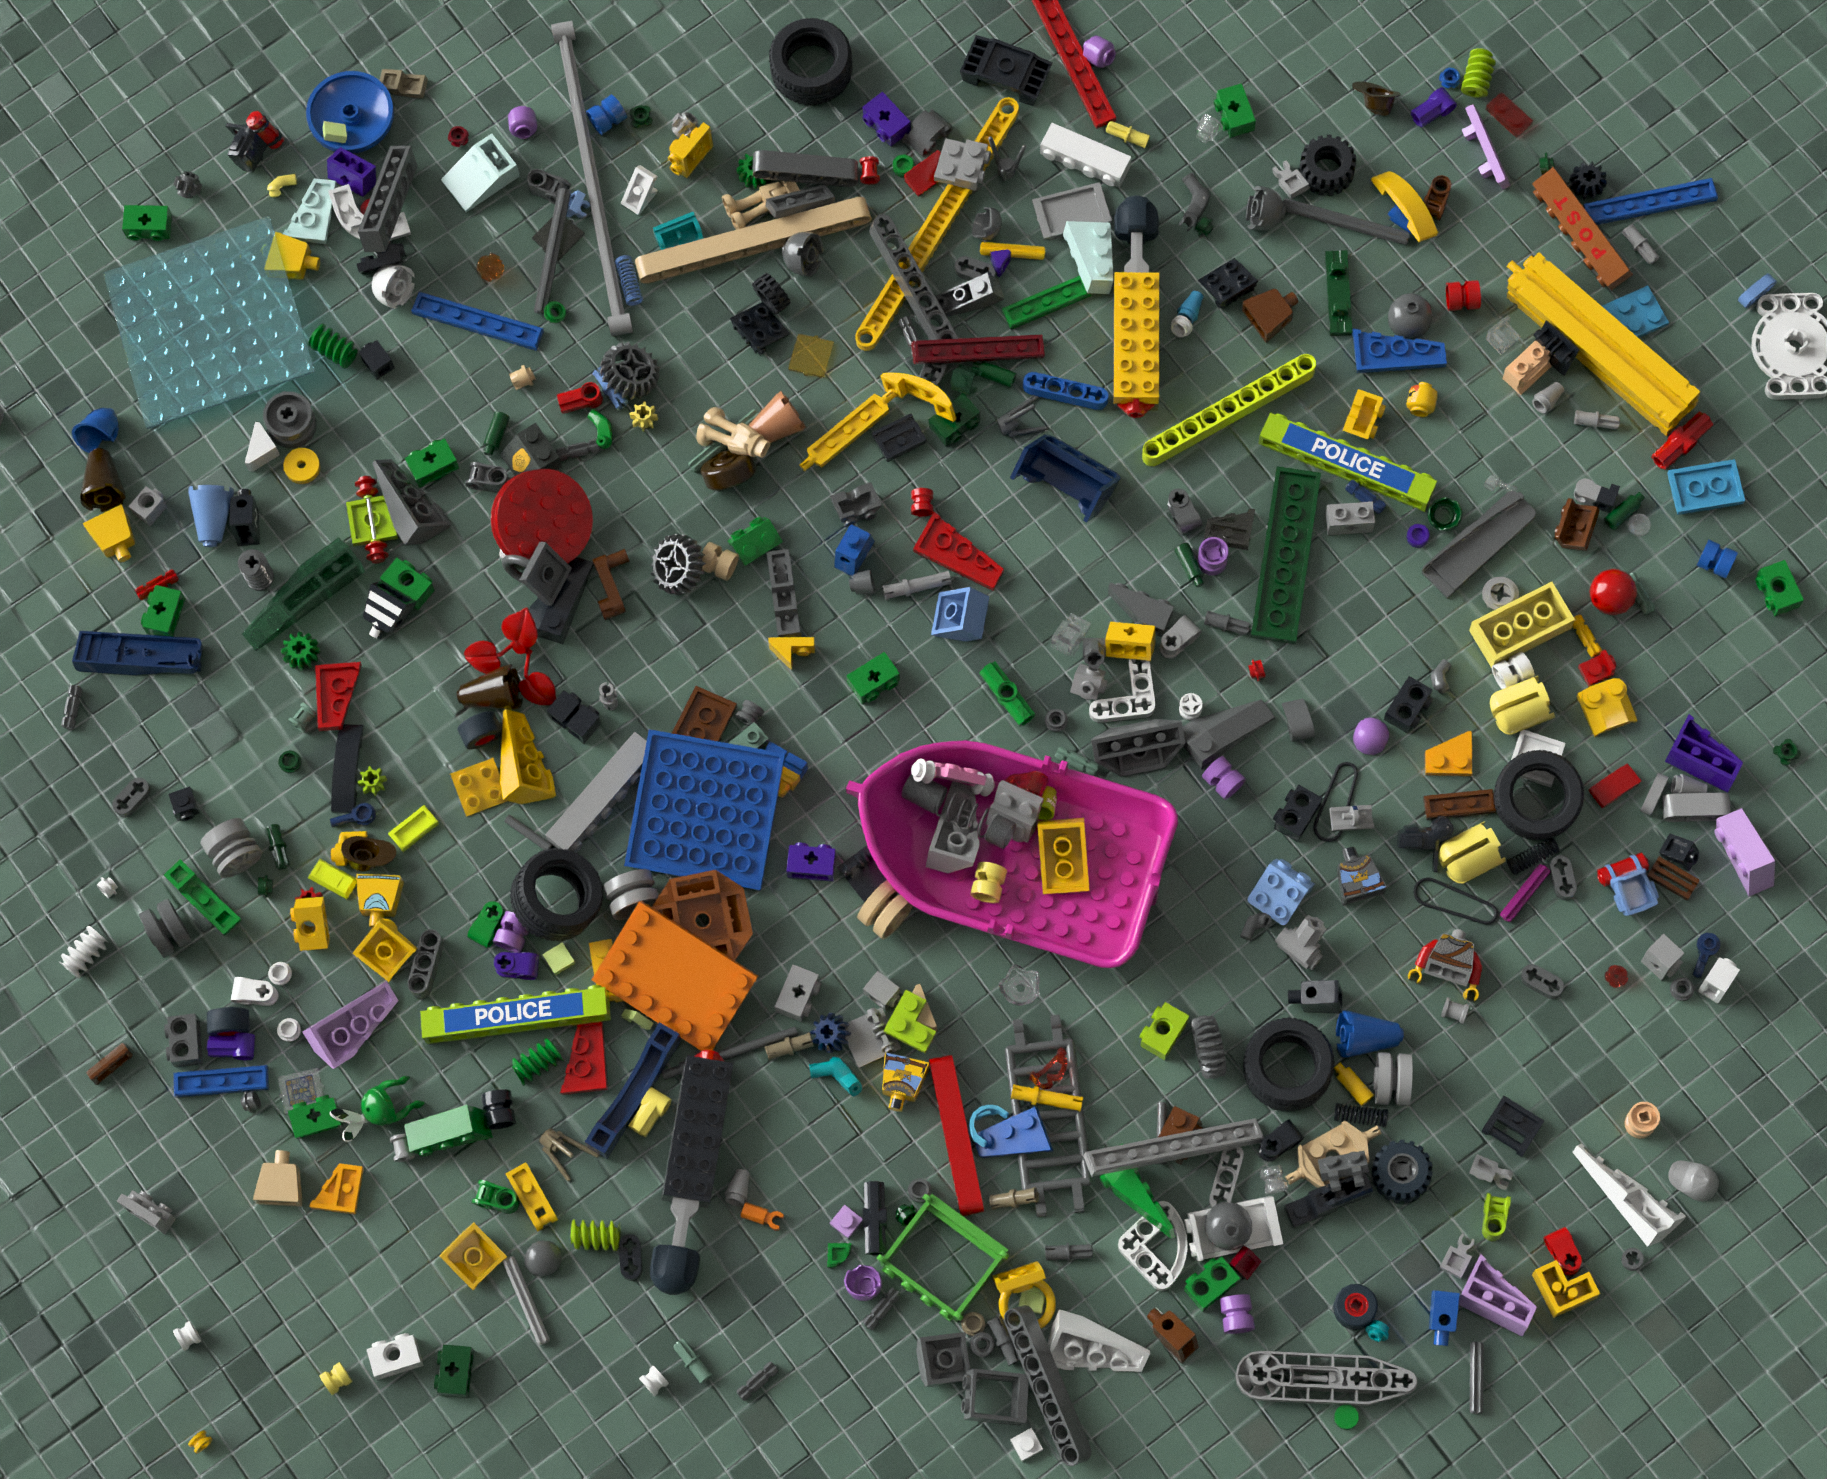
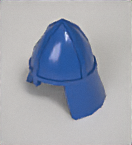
M111 408L93 410L85 419L73 427L72 438L82 450L90 453L98 448L102 440L114 442L119 430L114 410Z

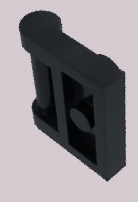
M1503 1096L1481 1132L1485 1135L1493 1136L1515 1150L1516 1154L1522 1157L1544 1123V1120L1506 1096ZM1495 1122H1500L1524 1137L1525 1139L1522 1144L1494 1127Z

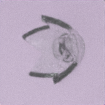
M1013 964L1008 970L1006 977L999 982L1000 991L1006 1000L1013 1005L1023 1006L1032 1003L1040 993L1039 973L1034 970L1026 971L1021 966ZM1022 985L1025 987V990L1018 992L1016 987Z

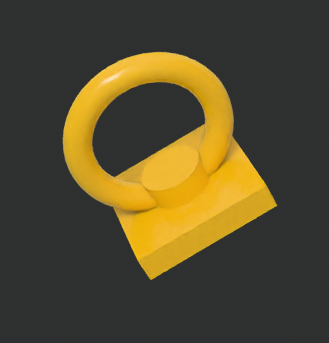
M1038 1261L992 1275L994 1283L1001 1293L999 1311L1003 1320L1006 1311L1009 1310L1008 1302L1010 1295L1027 1291L1035 1286L1043 1292L1046 1298L1045 1312L1038 1319L1040 1328L1042 1329L1050 1322L1055 1312L1056 1299L1052 1288L1043 1280L1046 1279L1045 1273Z

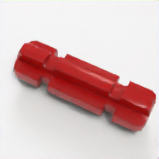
M171 569L165 572L166 575H160L147 582L146 586L141 585L136 588L135 592L139 599H146L149 596L148 594L154 591L155 585L168 587L167 584L171 583L172 585L177 582L179 578L176 572Z

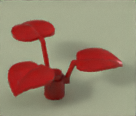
M527 607L507 616L503 620L501 625L503 634L508 640L513 641L504 650L497 653L493 643L477 641L469 645L464 651L465 659L476 670L485 674L500 668L501 661L498 657L503 656L512 648L517 654H526L525 679L519 683V690L523 697L537 705H552L557 699L555 686L547 675L540 672H533L530 676L528 674L530 656L533 652L530 648L536 643L538 633L534 619Z

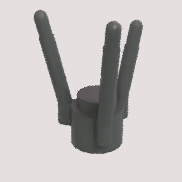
M990 136L988 139L995 157V163L998 165V175L1002 178V181H1006L1014 176L1015 168L1019 167L1021 158L1026 150V145L1022 146L1015 161L1010 158L1001 159L993 138Z
M1033 396L1009 413L1001 416V418L996 419L1003 436L1009 434V437L1012 438L1016 435L1049 429L1048 426L1021 430L1015 429L1019 427L1016 419L1035 408L1034 404H1030L1037 400L1038 396Z

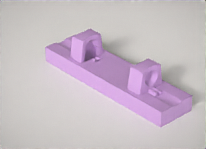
M1473 104L1466 107L1465 109L1472 124L1462 129V132L1467 141L1478 137L1488 160L1487 163L1478 167L1481 176L1487 178L1494 175L1502 189L1511 186L1479 111Z

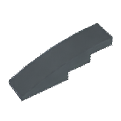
M789 549L767 552L778 637H801Z

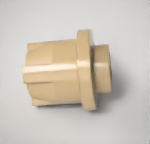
M522 365L521 369L509 374L516 390L527 385H534L532 380L536 379L531 367L526 368L525 365Z

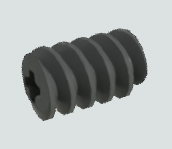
M254 549L247 550L240 555L238 568L249 587L257 591L268 588L273 582L274 574L265 555L259 550Z

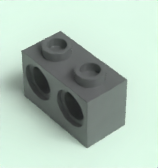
M195 1013L167 1017L168 1024L164 1025L165 1037L169 1038V1047H166L167 1060L174 1067L203 1064L199 1017ZM181 1025H187V1030L183 1034H177V1029ZM182 1048H189L187 1055L179 1057L178 1054Z

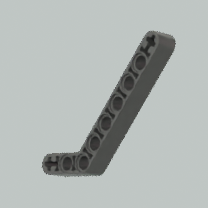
M878 215L870 226V235L929 340L958 339L894 222L887 215ZM887 244H894L897 250L890 249ZM898 263H905L907 265V269L900 268ZM909 282H915L918 288H912ZM920 301H926L929 307H923ZM930 320L938 321L940 326H933ZM942 363V365L924 364L918 377L927 380L928 375L932 373L933 376L930 382L937 386L948 363Z

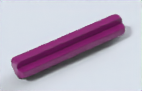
M1539 864L1502 910L1500 916L1503 920L1511 922L1550 874V870L1545 865Z

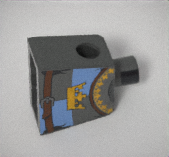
M1355 847L1344 849L1342 853L1345 862L1338 864L1337 867L1342 905L1385 894L1387 886L1370 855L1358 857Z

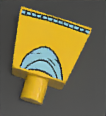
M357 874L359 910L363 916H370L369 927L373 928L381 918L395 917L404 884L401 876Z

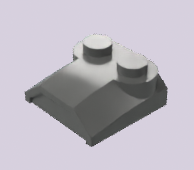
M965 1332L920 1337L917 1339L916 1353L920 1377L925 1387H937L938 1385L963 1382L964 1375L967 1371L971 1370Z

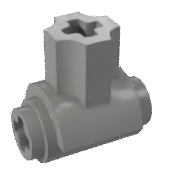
M1308 915L1299 927L1294 929L1285 927L1275 942L1278 944V948L1305 969L1313 970L1323 957L1320 954L1321 951L1319 949L1321 945L1318 942L1327 929L1324 926V922L1318 917Z

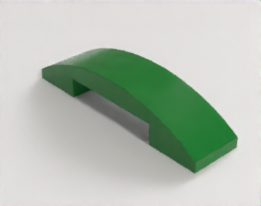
M181 859L164 874V877L224 936L241 921V918L217 897Z

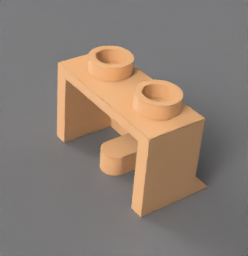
M1534 341L1505 368L1503 380L1522 395L1552 367L1549 362L1550 351L1545 350V346L1543 347L1540 343Z

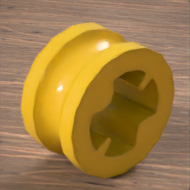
M205 1430L197 1433L188 1443L190 1447L195 1448L194 1452L196 1454L202 1452L213 1440L211 1437L206 1436L207 1432Z

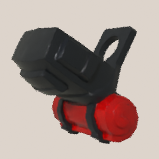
M254 111L247 117V124H226L228 130L234 135L227 155L243 171L254 172L267 146L271 149H276L284 142L281 132L259 111Z

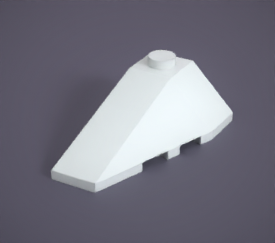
M1060 1309L1051 1327L1047 1343L1057 1368L1064 1370H1074V1367H1088L1090 1371H1097V1368H1111L1113 1371L1142 1372L1150 1355V1350L1083 1316Z

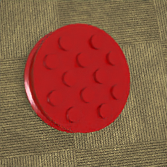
M537 469L514 476L502 486L492 505L491 528L493 536L499 548L506 556L519 555L531 559L539 542H546L566 563H569L585 548L592 531L593 514L586 493L574 479L556 470Z

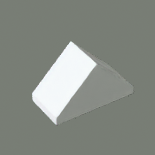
M255 422L245 460L248 470L252 472L280 455L260 422Z

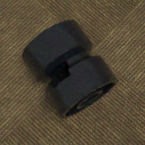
M493 1090L481 1095L483 1109L487 1111L484 1114L486 1129H503L516 1124L514 1109L510 1108L513 1105L511 1090Z

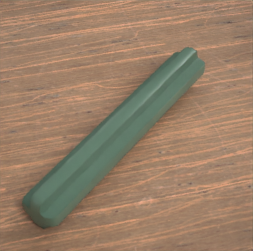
M753 409L736 424L738 425L743 422L749 425L759 413ZM726 431L724 434L731 436L732 433ZM714 441L688 463L690 469L695 473L699 472L706 461L723 452L728 446Z

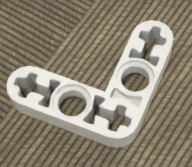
M1129 659V673L1133 696L1100 699L1092 702L1089 707V715L1093 721L1102 723L1149 717L1155 711V698L1149 661L1141 660V662L1145 663H1142V673L1138 674L1137 664H1133L1136 662V659ZM1144 679L1148 682V687L1140 690L1135 685L1136 681ZM1143 701H1146L1147 705H1151L1148 706L1146 711L1143 710V707L1136 706H1141ZM1131 702H1135V712L1133 713ZM1118 704H1126L1129 708L1128 712L1125 714L1118 713L1115 709ZM1109 705H1112L1113 715H1109V711H1103L1102 716H1098L1097 712H1093L1096 711L1098 706L1101 707V710H1109Z

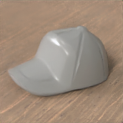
M1682 1160L1674 1162L1670 1167L1669 1181L1676 1189L1697 1201L1703 1202L1714 1197L1719 1187V1179L1715 1171L1710 1167Z

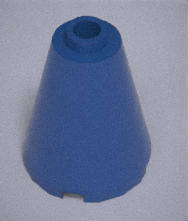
M1348 1010L1342 1011L1343 1013L1338 1015L1336 1036H1340L1341 1044H1337V1050L1342 1058L1397 1047L1403 1041V1028H1400L1396 1022Z

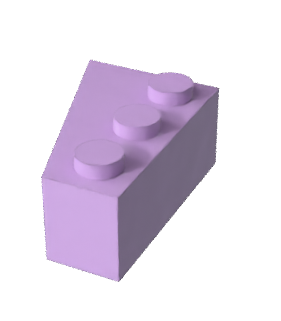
M1480 1254L1459 1297V1305L1523 1336L1537 1307L1515 1286L1513 1287L1502 1277L1503 1275L1491 1267Z

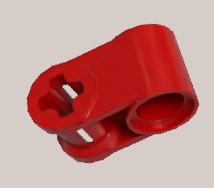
M1563 1227L1544 1236L1543 1239L1548 1251L1554 1260L1558 1261L1563 1273L1568 1276L1575 1275L1580 1269L1582 1258L1569 1230ZM1567 1258L1570 1261H1575L1573 1267L1570 1264H1565Z

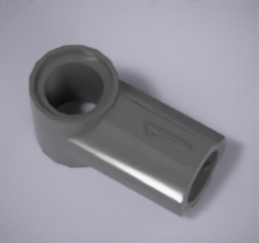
M1083 638V658H1085V663L1090 668H1099L1104 663L1106 658L1105 638Z

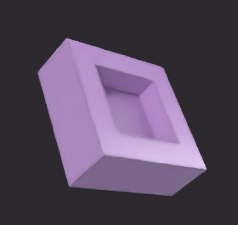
M844 1205L831 1220L830 1225L849 1239L863 1222V1219Z

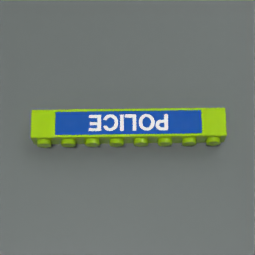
M1270 413L1259 436L1258 444L1345 480H1355L1360 486L1424 512L1437 484V480H1434L1429 474H1420L1413 471L1407 465H1398L1387 457L1375 456L1365 448L1358 449L1343 439L1336 440L1329 437L1323 431L1309 429L1304 423L1292 422L1282 414L1275 415Z
M592 985L585 990L569 988L562 993L546 991L539 996L523 994L516 999L500 997L494 1002L477 1000L471 1005L455 1003L451 1004L448 1008L432 1006L428 1007L425 1011H420L422 1039L427 1044L611 1020L609 993L605 987L600 985Z

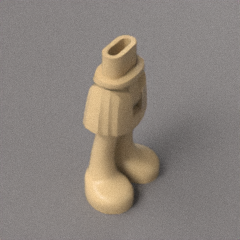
M781 181V183L775 182L760 186L759 191L740 200H734L731 195L725 194L722 196V202L729 218L731 217L732 224L737 230L745 228L749 221L766 212L771 214L765 206L766 199L800 190L796 182ZM763 202L762 204L747 212L740 213L742 210L750 206Z
M718 407L709 409L704 415V420L711 426L721 427L731 432V436L716 431L703 423L697 429V442L704 447L709 446L713 441H717L728 446L731 453L761 458L766 455L770 447V442L764 440V437L752 427L743 422L737 425L726 420L723 409Z

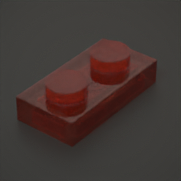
M1502 92L1488 103L1485 108L1516 138L1529 128L1533 122L1529 116Z

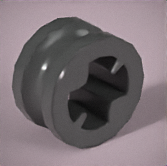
M1636 1248L1625 1250L1621 1258L1623 1266L1630 1271L1638 1270L1644 1260L1642 1252ZM1632 1253L1636 1254V1260L1639 1263L1635 1264L1634 1262L1633 1265H1629V1259L1626 1256L1628 1254L1631 1256Z

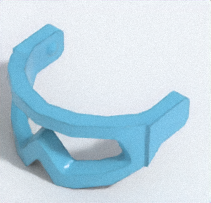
M985 1105L975 1110L968 1127V1134L972 1142H976L982 1147H985L987 1141L980 1137L975 1130L974 1123L976 1120L995 1114L1006 1119L1009 1113L995 1105Z

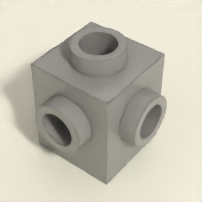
M1080 663L1075 672L1070 693L1080 695L1087 700H1097L1100 693L1104 694L1108 681L1104 680L1106 671L1100 668L1093 669Z

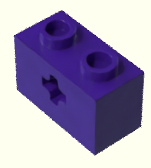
M883 91L862 107V119L868 127L872 126L877 131L876 134L882 142L886 141L890 146H893L902 139L905 133L908 134L911 131V121Z
M340 147L327 159L328 178L342 186L349 184L351 191L364 197L376 185V166Z
M800 842L795 843V845H789L787 877L834 882L836 850L824 844L818 845V847H810L808 844ZM810 858H815L813 864L808 863V861H810Z

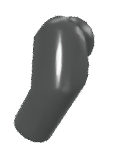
M1444 659L1431 674L1433 688L1441 694L1449 690L1445 674L1452 667Z
M1266 913L1249 916L1240 937L1251 941L1255 930L1271 924V916Z

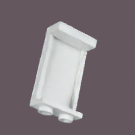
M1273 1196L1237 1203L1249 1213L1252 1220V1234L1244 1246L1256 1249L1283 1244ZM1211 1208L1187 1213L1188 1219H1184L1187 1234L1191 1233L1193 1240L1192 1243H1189L1192 1257L1196 1256L1197 1261L1237 1253L1242 1248L1223 1250L1209 1241L1204 1231L1206 1215Z

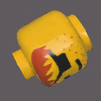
M1420 382L1418 385L1410 388L1406 403L1407 408L1414 416L1427 417L1428 414L1433 413L1435 410L1438 393L1432 388L1431 384Z

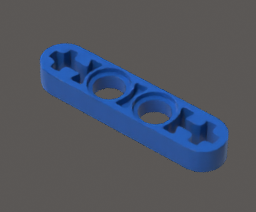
M1036 372L1026 374L1023 379V389L1030 395L1095 410L1104 409L1108 404V392L1098 386ZM1032 381L1036 382L1034 386L1030 385ZM1051 385H1057L1061 388V390L1058 392H1053L1049 389V387ZM1079 390L1082 392V395L1074 397L1070 392ZM1097 396L1101 397L1099 401L1095 400Z

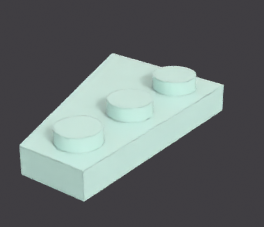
M313 179L302 199L301 206L297 213H294L287 230L285 229L283 232L284 235L303 242L326 244L333 209L328 190L337 187L336 181Z

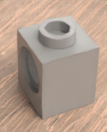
M146 486L132 501L129 508L136 517L148 526H151L167 508V505L163 500L165 496L157 489L152 491ZM148 502H154L151 507L145 508Z
M879 971L874 974L863 988L864 995L885 1011L889 1006L893 1008L900 999V987Z

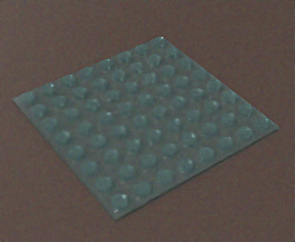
M269 216L103 272L147 429L315 373Z

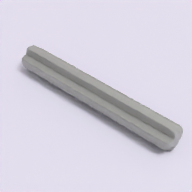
M510 1256L503 1260L504 1267L537 1344L544 1345L550 1341V1338L514 1256Z

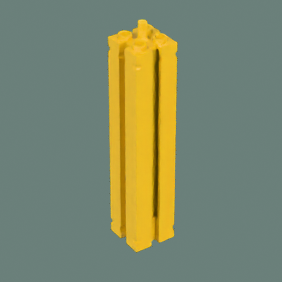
M1540 252L1534 257L1531 255L1524 262L1523 266L1525 269H1522L1513 260L1508 263L1507 268L1513 274L1508 279L1507 289L1509 291L1507 292V298L1512 303L1517 304L1518 308L1541 328L1546 320L1556 327L1580 349L1576 358L1651 424L1658 427L1665 436L1679 424L1683 417H1686L1697 406L1700 391L1695 386L1690 385L1687 379L1550 261L1548 262Z

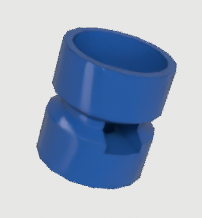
M612 94L601 101V106L595 105L586 111L591 124L601 135L612 128V123L618 125L627 119L625 110Z
M1708 540L1696 566L1707 571L1713 569L1714 574L1726 579L1738 552L1727 547L1721 549L1720 544Z

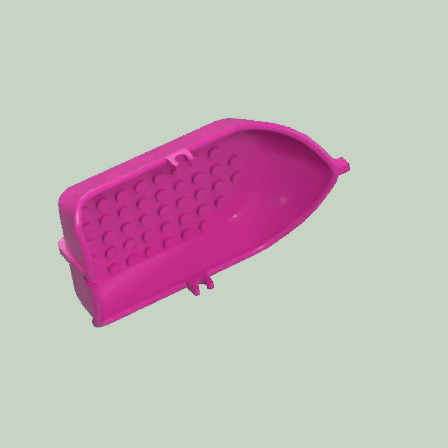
M967 740L938 742L919 746L899 754L880 766L866 778L863 784L849 780L846 792L858 799L861 825L868 849L874 861L891 886L914 907L935 917L1100 968L1120 967L1132 958L1139 948L1151 905H1155L1158 898L1163 867L1178 826V814L1173 805L1166 799L1155 794L1069 769L1068 762L1061 761L1058 764L1052 762V758L1046 755L1043 761L987 743ZM918 759H924L926 762L933 761L942 764L958 765L960 768L976 769L984 775L991 774L995 782L993 791L988 796L975 794L976 803H978L976 809L978 824L985 810L990 809L1001 780L1035 795L1042 786L1053 787L1057 792V802L1054 817L1050 820L1084 818L1089 891L1043 894L1038 822L1035 832L1028 843L1025 841L1017 842L1011 838L1009 844L1004 849L985 841V837L979 838L978 835L980 846L974 865L951 873L926 867L929 848L940 816L938 817L936 813L933 814L901 797L903 787L912 774L913 764ZM935 777L933 781L947 787L946 797L938 810V814H941L952 781ZM988 813L981 826V836L986 833L989 826L986 824ZM980 862L994 863L1007 870L1005 882L1000 885L1002 893L999 903L982 902L970 895L973 882L978 880L975 874Z

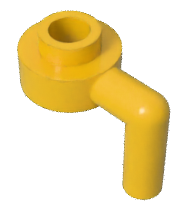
M367 831L341 832L338 843L335 844V848L331 849L332 862H335L336 866H347L348 860L341 852L342 843L353 836L368 837Z

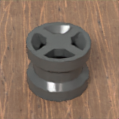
M744 700L742 710L738 711L735 717L747 726H750L753 722L757 724L756 720L763 715L764 710L757 704Z

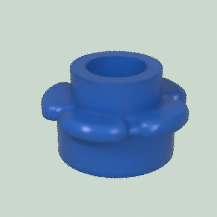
M1447 68L1440 74L1439 80L1442 82L1441 85L1447 89L1450 87L1456 88L1460 84L1461 76L1455 68Z

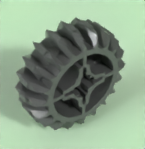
M628 341L625 345L621 342L617 346L613 345L609 351L605 352L600 363V375H603L602 382L608 383L607 389H614V395L619 392L622 394V399L626 395L631 400L635 396L640 399L643 395L647 396L656 387L660 376L658 374L660 367L656 366L657 359H651L652 353L645 352L646 347L640 349L637 343L631 346Z
M672 534V536H665L664 540L659 541V546L654 547L656 553L651 555L653 563L649 566L653 568L651 575L655 576L653 582L659 584V589L664 590L667 594L681 595L690 593L691 589L697 588L696 583L702 582L700 575L705 573L702 570V566L706 565L702 561L705 554L700 552L702 546L697 545V540L692 539L688 535Z
M1212 1015L1199 1016V1018L1193 1019L1191 1025L1197 1060L1202 1076L1205 1079H1216L1224 1076L1227 1070L1221 1034L1217 1021Z

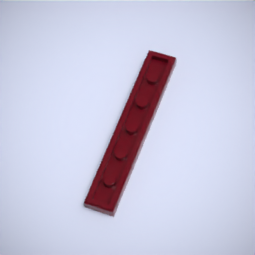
M1042 334L912 341L911 343L914 365L1045 357Z

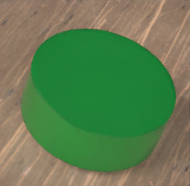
M904 154L897 156L893 160V172L898 177L904 178L905 173L914 168L913 159Z
M1347 1404L1338 1407L1334 1414L1336 1425L1343 1430L1354 1428L1359 1420L1358 1411L1353 1406Z

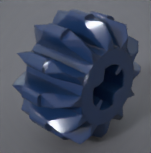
M828 1013L827 1017L825 1015L820 1016V1022H813L817 1028L810 1031L811 1034L816 1035L812 1042L819 1044V1050L824 1051L826 1049L828 1053H833L834 1049L837 1051L842 1050L841 1043L849 1044L845 1037L850 1036L851 1032L845 1029L850 1024L843 1022V1016H835L834 1013ZM829 1031H833V1035H828Z

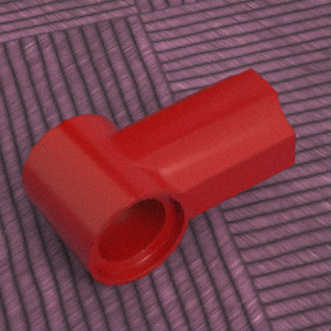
M587 382L581 388L557 394V399L562 414L586 407L597 408L603 402V395L596 383ZM589 393H597L595 397L587 398V395Z

